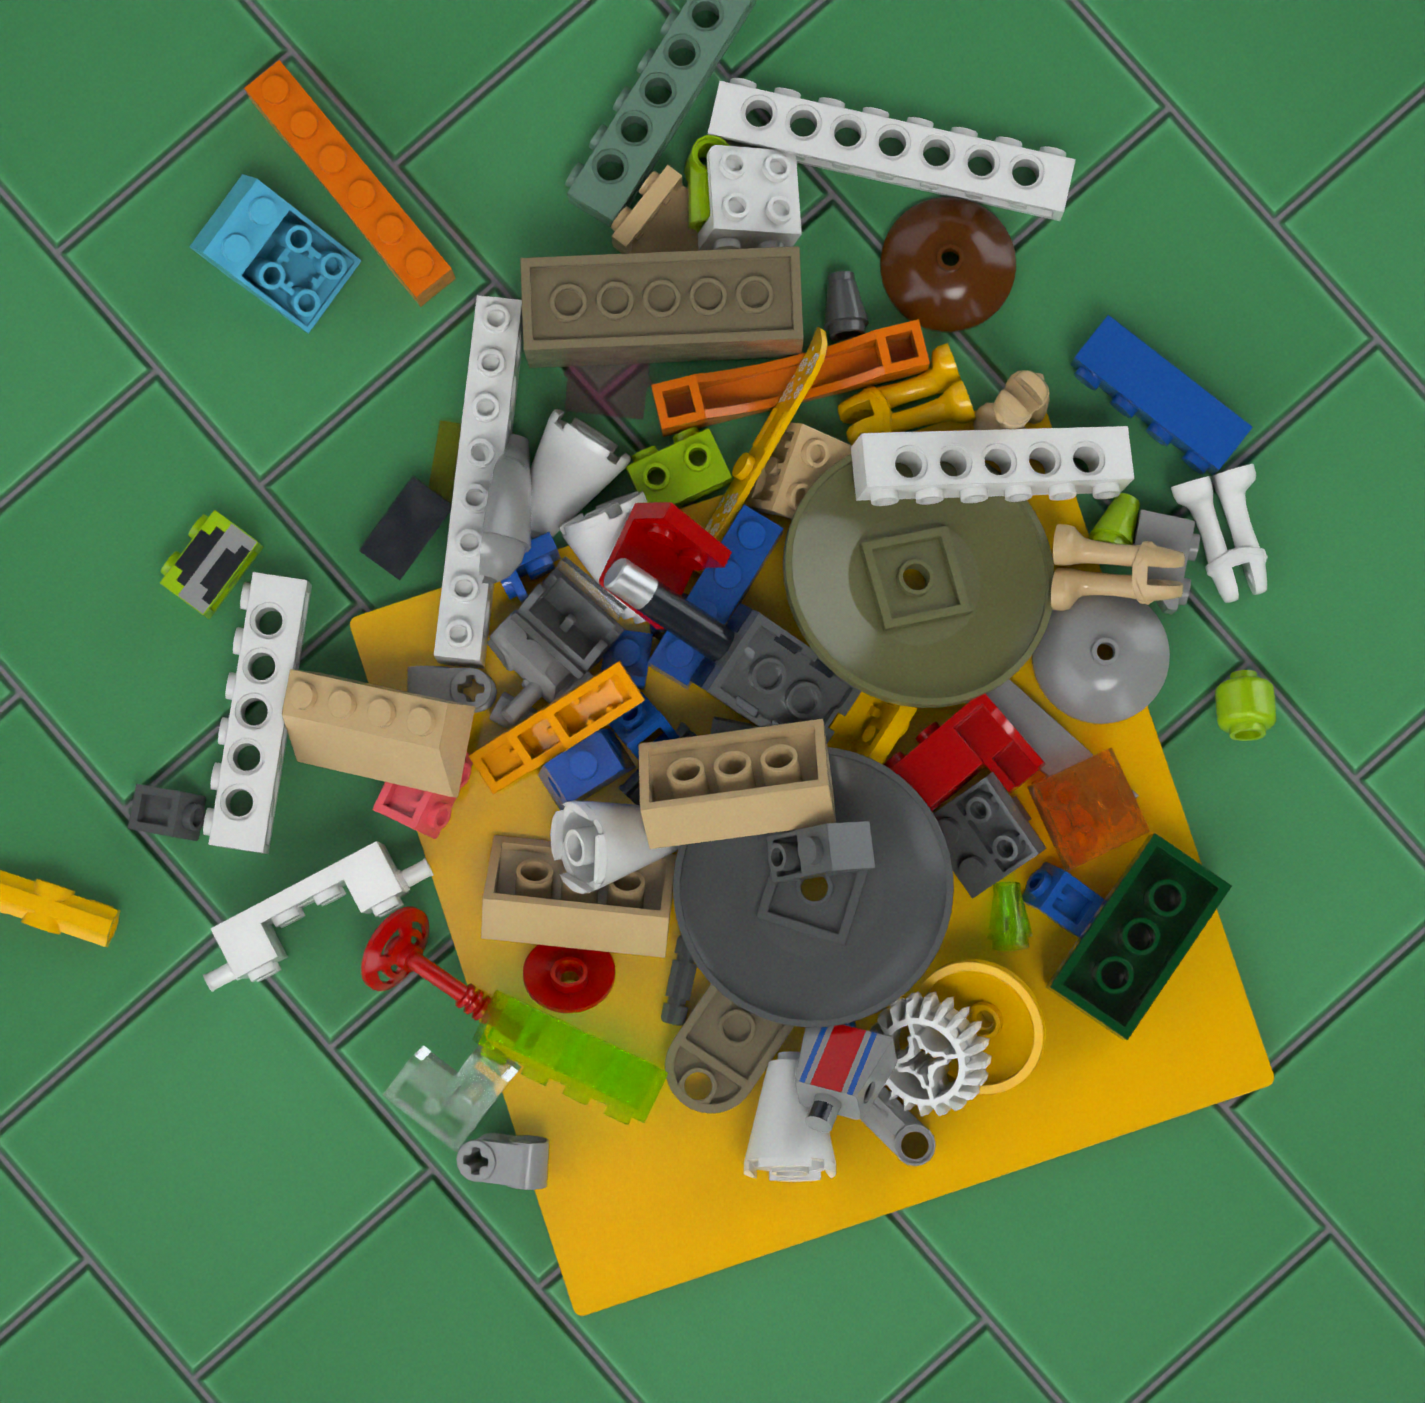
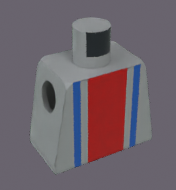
M843 1024L829 1027L805 1028L795 1076V1085L799 1103L809 1107L805 1122L809 1127L819 1132H830L837 1115L855 1120L864 1118L897 1064L893 1037Z

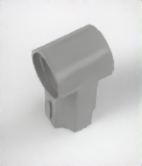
M883 1086L864 1118L860 1120L900 1161L910 1166L925 1164L935 1152L934 1136L909 1110L904 1111L903 1104L897 1098L889 1100L890 1091ZM910 1132H919L928 1140V1151L919 1159L908 1158L902 1152V1139Z

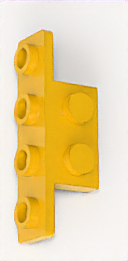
M861 692L847 715L843 716L837 713L828 726L835 733L827 743V747L855 752L883 765L898 739L908 730L910 720L917 711V708L885 702Z

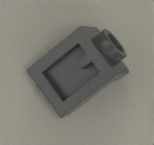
M136 784L128 829L197 841L204 824L206 797Z

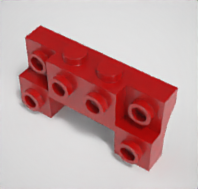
M986 693L969 701L941 726L935 721L926 727L915 738L919 745L906 756L900 751L883 764L915 789L932 812L986 766L991 772H994L1001 784L1011 794L1046 765Z

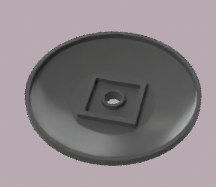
M827 747L834 793L836 823L870 821L875 868L824 877L828 883L827 894L819 901H810L802 893V884L805 879L772 883L766 837L794 830L679 845L675 861L673 899L676 918L682 938L697 967L717 990L736 1005L764 1019L790 1026L829 1027L847 1024L877 1013L894 1003L910 990L933 962L942 945L952 913L954 880L951 856L944 834L929 806L915 789L888 767L866 756L838 748Z

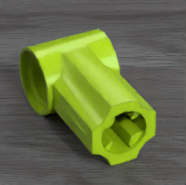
M706 135L697 139L684 167L685 178L688 181V228L696 230L697 233H699L710 216L707 167L699 161V158H707L708 151L714 145L729 146L724 139L715 135Z

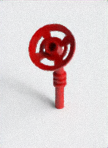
M413 906L400 908L390 914L378 926L365 948L361 963L362 979L368 987L375 991L392 989L414 971L456 1000L455 1006L457 1008L464 1007L463 1012L467 1015L472 1013L471 1017L475 1021L481 1018L519 1047H523L529 1041L532 1033L491 1003L492 998L486 995L483 997L484 992L480 989L475 991V985L472 983L465 985L423 955L429 938V920L422 910ZM412 922L420 924L422 933L412 927ZM398 930L399 935L394 936V937L387 943V941L390 939V937ZM412 936L416 939L414 944L411 942ZM386 945L384 955H382L381 952L384 946ZM392 965H396L398 967L396 971H392ZM378 971H382L390 979L388 981H381Z

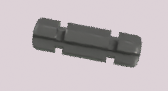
M682 935L677 938L674 952L678 953L677 959L672 962L665 995L669 997L667 1003L663 1004L661 1020L664 1023L682 1026L685 1023L688 1007H685L686 1000L690 1001L697 968L688 952Z

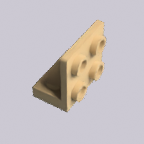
M790 422L748 494L744 505L759 513L780 515L792 520L798 505L813 483L836 462L850 455L852 445L805 424Z

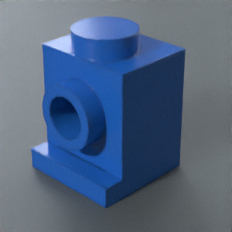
M642 692L641 694L645 701L609 723L610 727L638 760V744L658 728H660L663 734L653 742L680 738L661 712L656 709Z

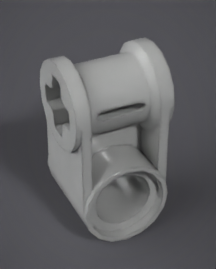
M443 666L408 667L407 692L475 706L474 713L487 710L496 700V684L491 677L479 669ZM472 679H475L476 683L484 687V693L476 694L474 702H472L469 696L463 694L464 688L471 687Z
M486 1133L477 1140H470L463 1144L458 1150L456 1158L457 1167L460 1173L468 1180L501 1184L524 1190H536L547 1187L549 1139L531 1135L514 1136Z

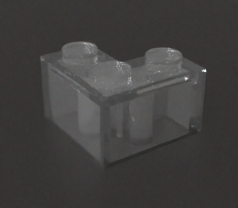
M486 1039L473 1051L458 1072L425 1046H422L407 1061L382 1096L457 1152L472 1135L522 1067Z

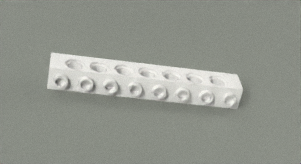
M731 78L730 83L719 81L708 135L721 137L729 146L776 149L795 154L796 161L800 164L944 196L962 198L980 204L1057 221L1061 220L1064 213L1076 159L1067 158V153L1061 149L1043 146L1040 147L1039 151L1022 148L1021 141L1009 137H996L995 141L977 138L978 133L976 131L963 127H952L951 132L933 128V122L918 117H908L907 122L891 119L888 112L878 108L864 107L862 112L845 108L844 102L832 98L821 97L818 102L801 99L799 92L787 88H775L774 93L756 89V83L742 78ZM761 108L768 111L772 119L767 125L756 127L747 121L746 116L751 110ZM806 118L814 123L816 130L811 135L802 137L796 135L790 126L796 119ZM842 128H851L858 133L860 140L853 146H843L837 142L834 135ZM885 138H896L903 144L904 151L897 156H888L881 151L879 143ZM938 147L946 152L948 161L941 166H933L927 163L923 153L929 148ZM983 157L991 163L992 172L985 176L975 175L970 171L968 162L972 158ZM1018 167H1028L1035 173L1037 180L1032 185L1023 186L1014 180L1012 172Z
M479 295L476 298L434 648L435 659L439 664L485 668L494 583H482L484 576L479 575L480 551L485 510L494 467L498 458L506 451L509 436L513 430L523 346L522 300Z

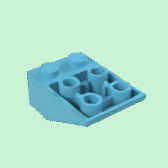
M242 174L189 246L226 276L308 334L361 262L358 257L260 180Z

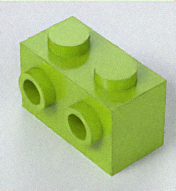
M697 426L675 435L672 438L675 444L660 451L657 450L656 446H651L631 456L633 463L626 466L627 474L635 491H638V493L643 491L647 503L672 502L678 508L719 490L732 482L731 473L710 429L707 428L699 432Z

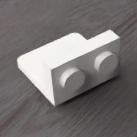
M723 145L712 146L707 153L710 216L698 233V250L793 247L802 235L795 154L776 149Z

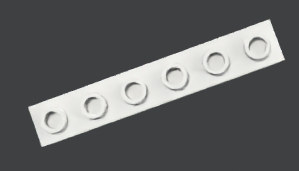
M1128 426L861 433L851 447L856 501L871 500V504L875 506L892 505L897 503L899 499H916L917 504L929 505L939 503L944 498L959 497L963 503H978L992 496H1005L1006 501L1020 502L1032 498V495H1049L1050 500L1060 501L1074 498L1077 494L1093 493V498L1109 499L1119 496L1134 480ZM1073 458L1083 460L1089 468V473L1080 471L1075 466ZM1029 459L1039 461L1044 466L1045 474L1034 471L1030 466ZM985 460L995 462L1001 470V475L991 473L985 466ZM944 461L952 464L957 471V476L947 475L942 470L940 462ZM895 463L907 465L911 469L913 477L907 478L899 474Z
M253 572L251 583L244 582L240 609L247 610L244 628H236L233 642V654L239 655L237 672H230L228 675L225 698L232 700L229 718L222 717L218 733V744L224 745L222 763L215 762L213 766L211 790H217L214 808H207L203 825V834L210 836L208 845L269 854L288 737L282 717V710L290 669H299L312 584L308 580ZM269 611L279 612L282 616V626L279 631L271 635L263 634L259 626L261 617ZM261 656H270L275 662L274 673L268 679L257 680L252 673L253 663ZM254 701H263L268 709L266 719L259 725H249L245 719V710ZM246 746H255L260 752V762L254 769L243 771L238 765V754ZM239 791L249 792L253 799V806L250 812L244 816H236L230 808L231 798Z

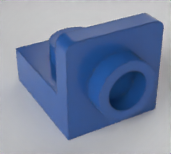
M624 630L603 657L601 671L621 661L637 688L645 690L653 634Z
M1044 862L1040 869L1036 870L1029 877L1026 890L1021 896V900L1024 903L1039 910L1070 934L1077 937L1081 936L1105 900L1067 871L1048 862Z

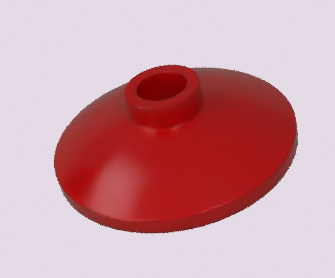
M539 944L529 953L523 966V982L529 996L540 1006L559 1013L582 1012L598 1005L612 990L616 975L614 960L610 952ZM567 980H574V981H576V982H573V983H564V982L567 981Z

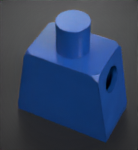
M612 728L596 731L543 765L538 776L558 808L563 810L565 806L562 804L573 800L584 801L636 768Z

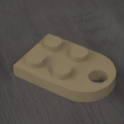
M711 984L667 1051L665 1074L672 1093L685 1106L702 1113H721L736 1107L749 1095L767 1068L768 1063L773 1059L794 1026L773 1022L750 1013L729 1000ZM701 1072L710 1078L712 1090L706 1098L697 1100L691 1098L686 1093L685 1081L692 1073Z

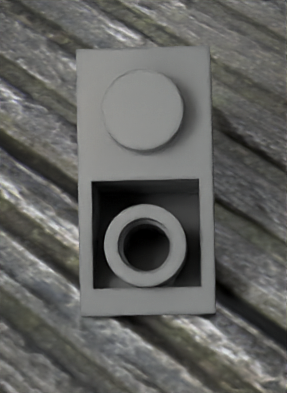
M1141 510L1138 513L1133 545H1141L1144 541H1152L1157 546L1177 550L1185 554V564L1183 567H1148V579L1171 580L1183 583L1182 597L1155 601L1163 613L1172 615L1177 611L1178 604L1185 606L1187 603L1191 579L1184 578L1187 560L1195 561L1200 534L1193 533L1196 521Z

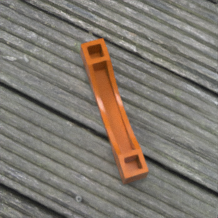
M280 60L244 88L255 107L334 198L420 307L456 279L452 268Z
M919 319L876 329L827 346L824 362L802 403L926 372L930 361ZM806 353L761 364L693 374L652 384V396L662 436L678 434L695 426L702 428L771 411L777 405Z

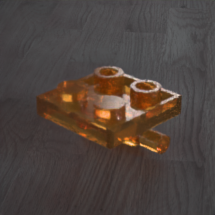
M1112 747L1104 749L1050 776H1043L1027 786L1065 871L1072 870L1150 832Z

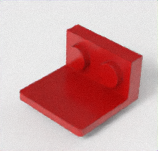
M672 502L635 503L599 578V584L604 587L605 575L612 564L620 558H626L682 596L693 570L702 571L704 568H725L732 551ZM610 592L621 602H623L626 606H628L635 613H637L640 617H642L649 624H651L654 628L664 629L659 624L645 616L643 613H641L640 611H638L637 609L623 601L621 598Z

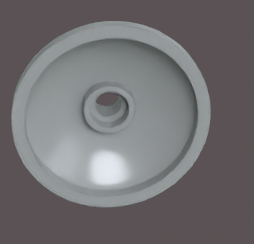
M1104 595L1082 596L1078 598L1069 610H1052L1047 629L1038 647L1032 654L1034 674L1046 698L1064 714L1079 721L1093 724L1119 722L1136 715L1147 707L1157 696L1165 682L1170 660L1169 643L1165 629L1157 615L1148 605L1140 604L1137 599ZM1100 644H1107L1112 648L1113 656L1110 660H1102L1097 655V648Z

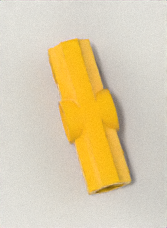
M0 869V913L21 918L22 923L50 933L60 935L62 932L103 947L109 946L115 935L121 910L92 899L89 900L74 895V890L37 878L36 881Z

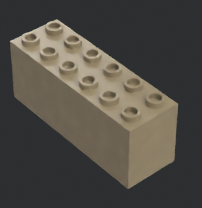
M799 246L520 258L523 344L529 368L784 358L802 354L803 316Z

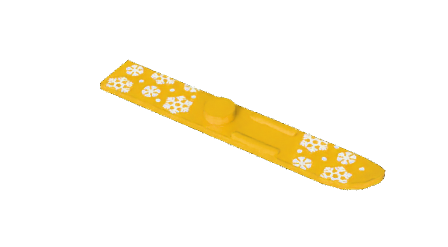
M820 327L816 328L805 356L777 405L772 409L752 444L749 453H743L733 467L732 476H734V479L705 527V530L719 542L722 541L820 371L828 344L826 332ZM703 569L702 571H697V570H694V571H696V572L702 574V572L704 571V569Z

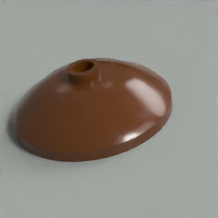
M934 198L921 202L907 210L891 227L881 252V279L889 300L901 315L909 321L919 319L922 328L935 332H961L977 327L990 319L1008 298L1016 273L1015 250L1006 228L988 209L962 198ZM945 252H953L958 257V263L954 266H947L942 262L941 256Z

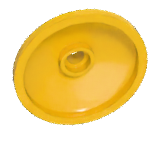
M964 959L940 967L920 986L917 992L921 994L923 999L928 993L935 991L940 1003L947 997L954 996L955 1010L960 1011L963 1007H969L967 1020L970 1023L982 1021L981 1028L976 1034L980 1037L990 1038L989 1045L983 1052L991 1055L992 1058L991 1063L985 1068L989 1073L988 1078L980 1086L978 1094H995L1009 1090L1024 1081L1035 1069L1045 1047L1046 1026L1044 1015L1031 989L1012 971L986 960ZM982 1011H989L994 1017V1022L986 1020ZM958 1058L952 1059L948 1063L950 1071L947 1073L949 1082L957 1079L959 1071Z

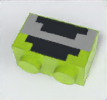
M216 510L209 517L203 514L195 522L188 534L192 540L182 553L175 551L168 558L161 569V573L165 576L160 581L161 585L209 620L264 548L257 540Z

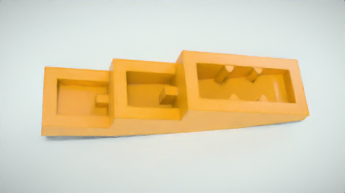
M618 661L476 749L468 757L491 792L495 794L521 776L535 770L564 750L570 749L645 701V698L621 661Z

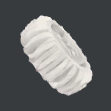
M936 991L928 993L924 999L919 992L911 993L906 1000L903 997L897 999L890 1005V1008H885L878 1015V1022L871 1027L870 1032L893 1037L897 1058L895 1069L884 1084V1086L887 1085L891 1089L889 1100L899 1096L904 1100V1111L911 1110L916 1104L921 1117L928 1115L933 1109L940 1117L947 1114L951 1108L954 1111L962 1109L967 1100H973L980 1092V1086L988 1078L989 1073L985 1068L991 1063L992 1056L983 1052L989 1045L990 1038L980 1037L976 1034L981 1028L982 1021L970 1023L966 1018L969 1015V1007H963L960 1011L954 1009V996L947 997L940 1003ZM908 1025L910 1035L907 1037L909 1045L905 1049L900 1050L899 1036L901 1028ZM958 1058L959 1071L957 1079L949 1082L947 1073L950 1071L948 1063L952 1059Z

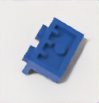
M550 532L532 539L531 549L524 554L520 566L510 577L501 581L510 600L518 596L523 604L528 597L520 579L521 577L528 574L530 579L534 580L556 569L553 562L561 559Z

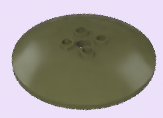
M850 454L836 462L813 483L792 517L784 546L783 576L787 600L802 636L820 660L838 677L856 689L885 702L917 708H940L969 702L985 693H990L1015 675L1028 661L1038 647L1052 613L1051 585L1054 575L1053 558L1044 528L1027 500L1009 502L1005 500V496H992L978 503H963L959 497L944 498L939 503L922 505L917 504L916 499H899L897 503L892 505L875 506L871 504V500L856 501L852 456ZM944 461L940 462L942 470L947 475L957 476V471L952 464ZM985 462L986 468L991 473L1001 475L998 470ZM895 463L899 474L907 478L913 477V473L907 465ZM908 569L919 571L925 579V588L914 590L908 587L903 579L904 571Z

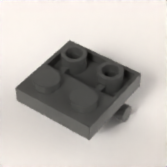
M994 772L933 813L946 839L953 872L972 899L1046 849V846L1028 822L1032 819L1016 796L1012 798Z

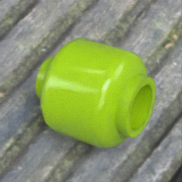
M1253 670L1232 672L1230 679L1220 683L1216 688L1217 723L1221 730L1229 733L1231 739L1252 741L1263 738L1266 735V731L1271 729L1276 723L1273 684L1264 678L1258 677L1257 672Z

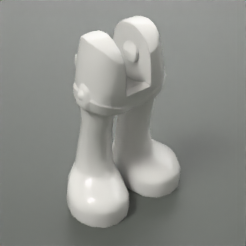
M1254 464L1211 476L1212 482L1210 476L1171 487L1176 502L1187 507L1194 521H1196L1195 523L1208 564L1205 566L1207 575L1213 579L1223 601L1230 603L1239 599L1238 587L1232 567L1241 564L1253 595L1266 592L1267 572L1265 563L1268 556L1265 549L1260 548L1250 522L1245 496L1246 490L1256 480ZM1213 485L1221 501L1231 531L1234 549L1227 550L1213 503Z

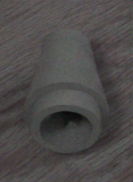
M838 271L829 274L827 277L828 285L824 329L829 331V338L832 341L842 342L865 334V327L869 324L854 273Z

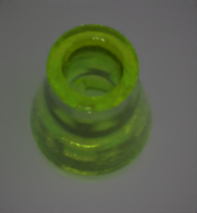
M995 883L993 885V901L987 939L992 940V949L995 951H1017L1029 948V938L1033 936V932L1021 894V883Z

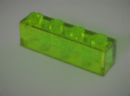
M496 989L472 1038L473 1041L482 1046L479 1053L481 1056L502 1066H505L507 1059H510L524 1066L521 1072L523 1076L546 1086L549 1078L565 1085L562 1094L584 1105H588L591 1098L605 1104L607 1107L604 1114L626 1125H629L632 1118L645 1123L668 1075V1072L661 1067Z

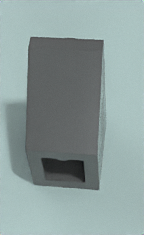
M870 821L826 823L766 837L772 883L841 875L875 868Z

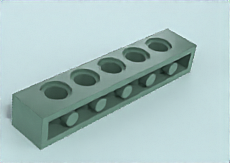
M687 0L680 13L673 10L669 14L660 31V34L665 36L656 51L651 48L646 51L636 70L641 75L632 89L625 86L613 106V110L617 114L609 127L602 124L598 128L589 144V148L594 151L585 165L578 162L568 176L565 186L570 188L567 192L569 203L611 227L615 218L626 206L630 207L642 184L650 175L754 8L756 0ZM704 10L711 11L718 17L717 23L709 28L698 26L693 19L697 13ZM679 48L688 49L695 56L694 60L686 66L674 64L669 57L673 51ZM663 86L670 91L671 97L663 104H654L646 98V94L652 87ZM631 124H639L648 133L642 141L633 143L627 141L622 136L623 130ZM607 162H616L623 167L624 171L618 179L607 181L598 174L600 167Z

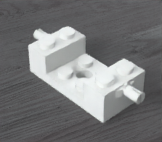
M376 841L210 928L227 963L204 974L205 982L211 992H214L219 987L235 979L238 981L249 978L251 982H260L281 971L282 969L278 962L288 958L272 924L275 927L280 926L284 928L306 916L302 908L314 902L317 906L321 905L323 907L346 895L343 888L346 885L361 913H374L375 917L379 916L381 918L404 906L401 897L410 893V887L433 876L434 873L426 858L402 871L398 870L385 844Z

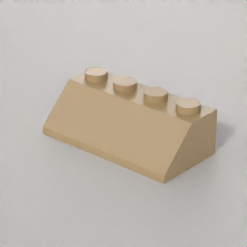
M290 669L282 717L297 762L458 798L475 706L324 673Z
M823 719L638 744L640 812L650 849L797 830L826 823H836L834 793Z
M494 835L483 895L481 938L665 958L677 854H670L594 892L581 894L573 892L563 882L560 874L567 872L562 859L554 861L551 841Z

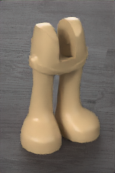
M1029 370L1017 371L1012 374L1006 382L1005 388L996 397L995 402L985 403L978 408L975 413L976 420L973 421L974 430L1025 429L1024 425L1027 422L1032 424L1041 422L1047 413L1050 400L1049 388L1044 381L1043 374Z
M1058 524L1056 526L1053 542V561L1055 565L1093 563L1132 567V575L1098 573L1058 567L1054 572L1051 585L1052 610H1069L1078 598L1091 595L1137 599L1140 604L1146 605L1153 601L1182 597L1183 583L1171 580L1148 579V567H1183L1185 564V554L1183 552L1157 546L1152 541H1144L1141 545L1095 541L1084 538L1073 526Z

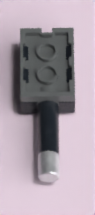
M620 558L615 561L605 575L604 587L705 656L689 681L758 727L823 719L826 741L828 743L835 733L828 726L837 713L846 716L862 692L838 677L820 660L809 646L761 613L741 603L728 623L724 625L626 558Z

